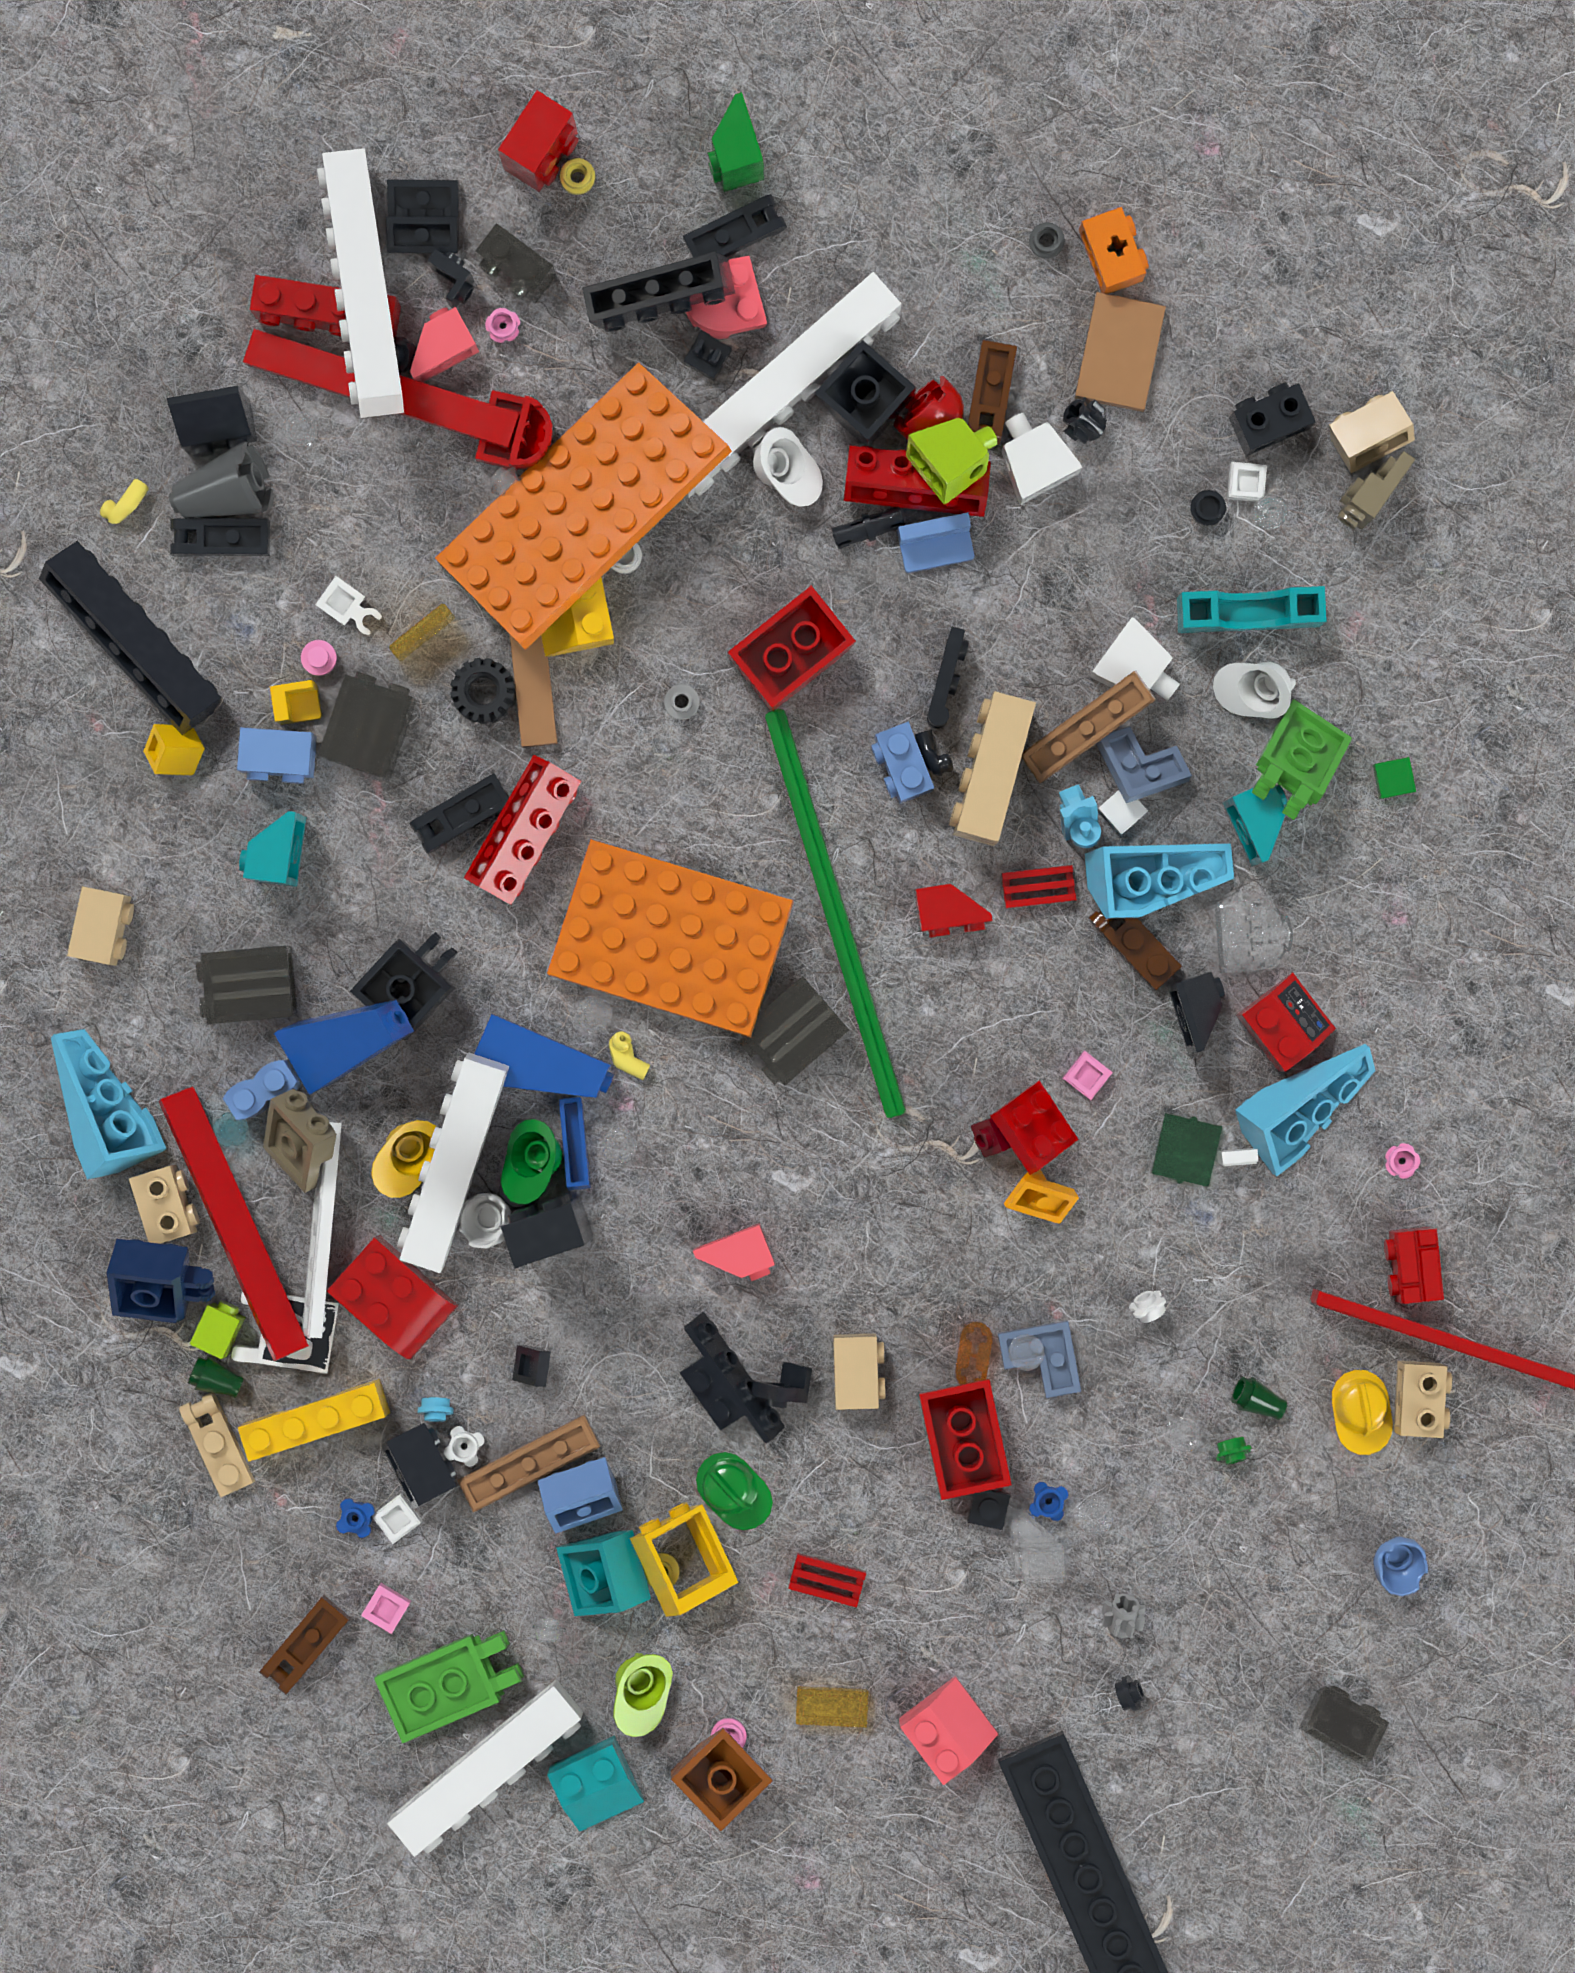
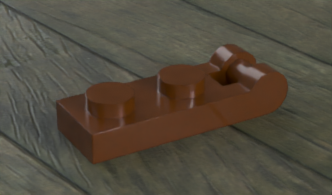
M982 340L967 425L973 432H976L988 426L979 424L980 414L994 416L993 425L989 427L992 428L997 437V445H1000L1017 346Z
M1095 911L1088 917L1097 930L1154 991L1182 967L1138 918H1121L1124 923L1114 930L1109 924L1112 919H1106L1101 911Z
M323 1595L259 1673L266 1679L270 1676L280 1685L278 1689L287 1695L351 1617ZM283 1659L294 1667L290 1674L279 1666Z

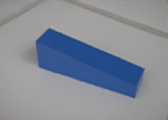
M582 1098L559 1099L567 1188L569 1191L590 1189L591 1182Z

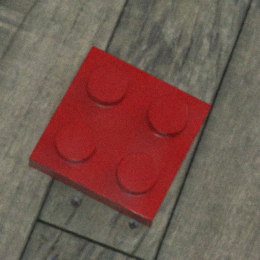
M1040 1080L990 1115L1029 1175L1039 1171L1079 1140Z

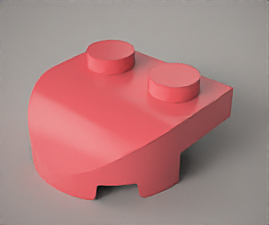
M750 256L729 259L735 294L725 296V301L719 304L705 305L702 302L691 305L692 310L686 312L694 327L698 326L715 339H727L731 334L760 329L767 325Z

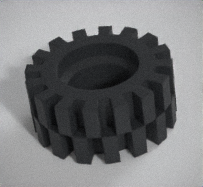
M474 658L472 662L467 661L463 663L464 666L460 670H456L454 673L456 676L454 680H451L450 684L452 687L450 695L456 709L468 720L480 724L495 723L502 716L508 715V710L513 708L514 697H516L515 682L509 671L499 662L497 663L489 658ZM479 678H489L495 682L497 687L495 699L485 705L475 703L470 696V687Z

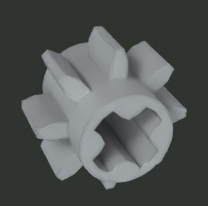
M1115 1594L1113 1603L1109 1601L1104 1602L1101 1613L1104 1615L1102 1627H1108L1109 1632L1114 1637H1129L1131 1639L1134 1629L1138 1631H1143L1146 1621L1144 1612L1146 1607L1145 1605H1140L1133 1595Z

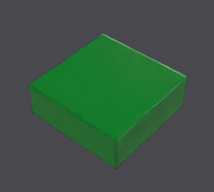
M1410 757L1372 765L1379 800L1416 792Z

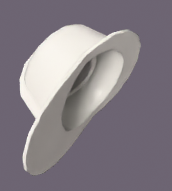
M784 427L771 429L765 434L761 443L752 449L754 453L753 467L756 476L764 484L775 487L779 494L790 504L798 507L811 505L817 501L822 492L823 480L818 465L791 430Z
M1262 662L1259 664L1232 663L1219 669L1214 677L1213 690L1221 706L1233 714L1278 718L1285 714L1290 706L1291 691L1296 685V680L1290 678L1283 667L1273 662Z

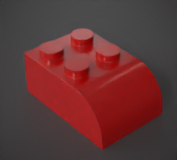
M811 585L727 653L728 658L767 707L773 711L840 659L856 643V640Z
M378 1235L370 1241L329 1287L327 1292L387 1346L404 1358L412 1359L459 1305L413 1264L399 1260L401 1253L381 1235Z
M990 1379L919 1393L941 1500L1012 1486Z

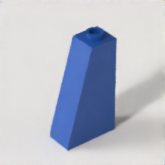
M397 1000L300 1020L276 1031L274 1035L308 1094L311 1095L341 1079L414 1032Z
M491 1014L475 1051V1055L509 1066L503 1087L597 1098L600 1091L607 1093L614 1074L609 1072L612 1064L495 1014Z

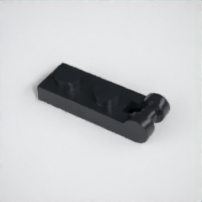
M769 194L683 235V240L692 258L715 251L728 257L767 237L781 233L787 228V225L782 216L778 217L774 209L776 203L772 195ZM762 214L766 223L757 227L753 217Z
M170 519V531L174 532V543L170 544L171 556H270L269 519ZM197 531V543H188V532Z
M953 626L949 632L927 714V723L934 729L943 728L949 719V711L945 707L948 694L955 696L960 675L954 673L957 660H965L969 641L963 639L965 630Z
M493 773L415 818L409 824L414 833L418 832L424 841L422 847L426 854H429L500 813L509 797L496 774ZM439 819L445 830L436 835L431 824Z

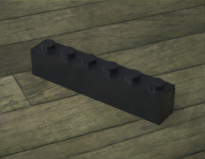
M76 541L45 561L39 580L181 735H184L214 713L222 698L214 684L201 676L194 668L190 658L178 651L170 642L167 633L155 626L146 616L143 607L139 603L133 602L122 590L119 581L109 575L99 565L96 556L90 550L85 549Z

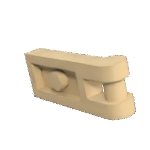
M208 1393L202 1396V1401L193 1405L189 1402L180 1406V1414L192 1434L220 1498L255 1482L215 1393ZM208 1413L213 1423L203 1427L199 1417Z

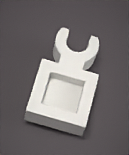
M335 576L315 604L344 626L351 617L356 621L358 630L366 635H369L371 631L363 625V618L366 615H373L380 620L382 617L376 609L360 606L365 596L337 576Z

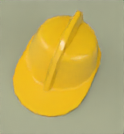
M415 1120L399 1125L390 1132L386 1138L385 1145L378 1152L372 1164L371 1176L373 1184L380 1193L390 1198H401L411 1194L419 1187L422 1182L418 1181L424 1161L431 1162L435 1151L429 1145L435 1127H437L429 1121Z
M1353 1370L1343 1374L1336 1381L1332 1390V1407L1339 1440L1349 1451L1358 1455L1376 1453L1388 1443L1392 1435L1393 1421L1386 1387L1377 1375L1367 1370Z

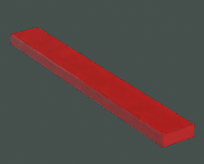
M253 329L243 359L245 365L350 398L348 383L355 382L354 373L346 372L344 357ZM399 375L404 413L398 414L510 450L520 417L519 413Z
M192 1086L160 1099L158 1102L273 1361L308 1347V1342L194 1087Z
M1313 1288L1310 1300L1311 1303L1575 1390V1374Z

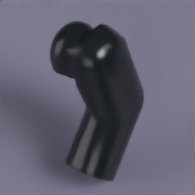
M932 730L915 734L916 742L925 765L935 776H943V773L951 772L954 769L951 755L943 754L938 756Z

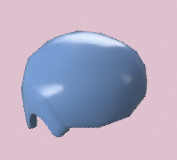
M1394 1537L1380 1545L1373 1558L1374 1573L1377 1580L1393 1595L1405 1596L1417 1592L1420 1589L1419 1582L1421 1577L1428 1573L1425 1550L1414 1539Z

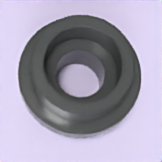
M1049 222L1037 225L1031 231L1029 237V245L1032 252L1044 259L1057 256L1062 251L1065 237L1060 227ZM1044 236H1049L1053 240V244L1045 247L1040 243V239Z

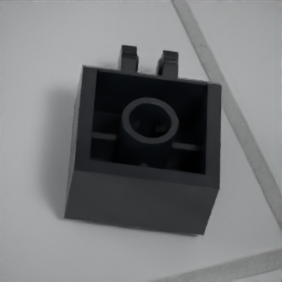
M436 932L417 951L404 940L398 939L350 992L365 1006L397 1000L415 1032L455 989L440 973L455 958L458 952L454 948L446 950L432 967L424 958L439 944L441 937ZM398 982H409L411 986L409 990L411 992L408 997H397L396 992L399 990L395 986ZM412 1032L402 1040H408L414 1032Z

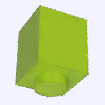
M222 1300L218 1304L213 1302L207 1305L189 1345L223 1359L229 1355L246 1317L238 1314L239 1308L231 1303Z

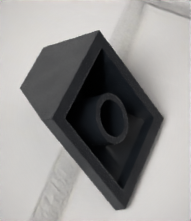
M1212 972L1167 985L1188 1053L1204 1051L1222 1008L1220 998L1225 997L1224 988L1220 978H1214Z

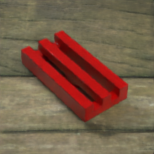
M1073 865L1001 873L1005 909L1076 901ZM1065 874L1066 880L1017 886H1010L1009 881ZM1067 887V894L1020 900L1011 899L1012 893Z
M797 1552L788 1589L857 1608L866 1571ZM804 1563L855 1577L856 1582L854 1584L801 1569V1566ZM798 1577L852 1591L853 1593L852 1596L797 1582Z

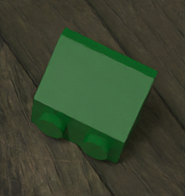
M742 92L734 95L712 137V151L707 152L708 165L714 184L720 182L723 192L764 180L763 157Z

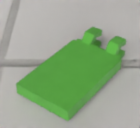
M1293 699L1255 764L1258 766L1257 770L1262 775L1255 784L1252 793L1264 800L1270 789H1273L1276 783L1292 793L1282 813L1295 820L1301 808L1303 809L1307 803L1309 805L1313 803L1316 805L1324 795L1352 737Z
M505 1630L491 1635L484 1640H481L479 1635L474 1637L473 1634H470L377 1674L374 1677L402 1744L500 1702L501 1695L505 1694L503 1689L521 1681L524 1674L519 1663L496 1673L489 1656L506 1649L507 1645L510 1644Z

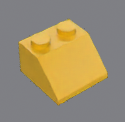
M602 577L541 635L545 656L551 657L614 644Z

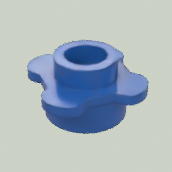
M1045 1482L1036 1483L1034 1486V1502L1029 1506L1031 1514L1035 1517L1040 1515L1050 1517L1053 1521L1061 1520L1064 1516V1500L1068 1498L1066 1488L1063 1486L1057 1488L1050 1487ZM1047 1498L1052 1499V1503L1050 1505L1045 1503V1500Z
M351 1498L343 1500L340 1504L342 1510L341 1519L336 1523L337 1530L343 1534L347 1532L356 1533L360 1538L368 1536L371 1532L369 1525L375 1513L374 1506L371 1503L354 1502ZM353 1515L358 1516V1521L353 1520Z

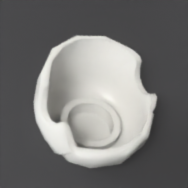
M478 1193L466 1200L460 1216L459 1231L467 1238L471 1247L485 1249L503 1242L504 1236L500 1226L508 1222L507 1216L511 1214L508 1205L496 1194Z

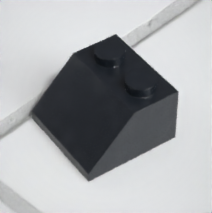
M862 340L819 387L815 395L843 428L864 446H871L915 397L916 386Z
M238 385L167 398L181 448L187 454L192 453L193 457L210 456L214 454L213 449L227 447V450H230L243 442H257L250 399Z

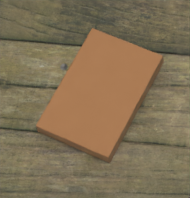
M1096 292L1074 398L1082 400L1086 397L1090 401L1095 399L1101 404L1144 412L1166 306Z

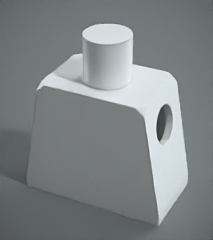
M1020 413L1005 422L1014 440L1003 445L1002 455L1020 505L1080 473L1082 469L1080 462L1048 422L1032 429L1024 413Z
M1133 617L1089 675L1091 678L1109 687H1113L1133 671H1137L1149 690H1153L1166 701L1169 700L1180 685V683L1163 672L1173 659L1172 656Z

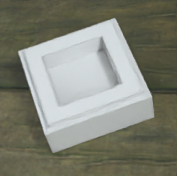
M1231 462L1227 499L1263 502L1267 465Z
M1119 790L1098 808V811L1120 835L1148 812L1139 800L1125 803Z
M1254 1148L1217 1151L1218 1164L1222 1166L1257 1164L1259 1162L1258 1150Z
M402 1493L376 1511L372 1516L392 1544L422 1522V1519L412 1509Z

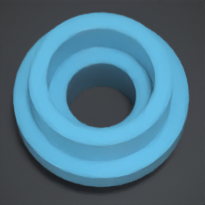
M429 1397L421 1399V1407H418L417 1413L424 1415V1421L444 1422L446 1421V1415L453 1414V1408L450 1407V1399Z

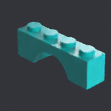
M1325 586L1289 587L1259 593L1181 592L1177 597L1178 633L1321 627L1327 622Z

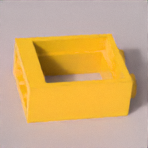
M688 1502L677 1505L668 1511L670 1517L661 1522L659 1518H655L639 1526L641 1533L630 1538L666 1617L682 1615L738 1583L703 1504L689 1506ZM686 1522L710 1576L676 1594L652 1540Z

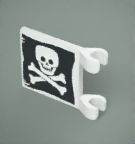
M242 1292L241 1303L249 1305ZM287 1295L302 1329L305 1297ZM325 1301L322 1338L305 1336L308 1347L273 1361L261 1334L259 1348L237 1344L232 1350V1359L240 1362L260 1363L327 1374L339 1303Z

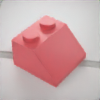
M956 1676L899 1718L900 1728L943 1785L969 1767L998 1736L996 1729Z

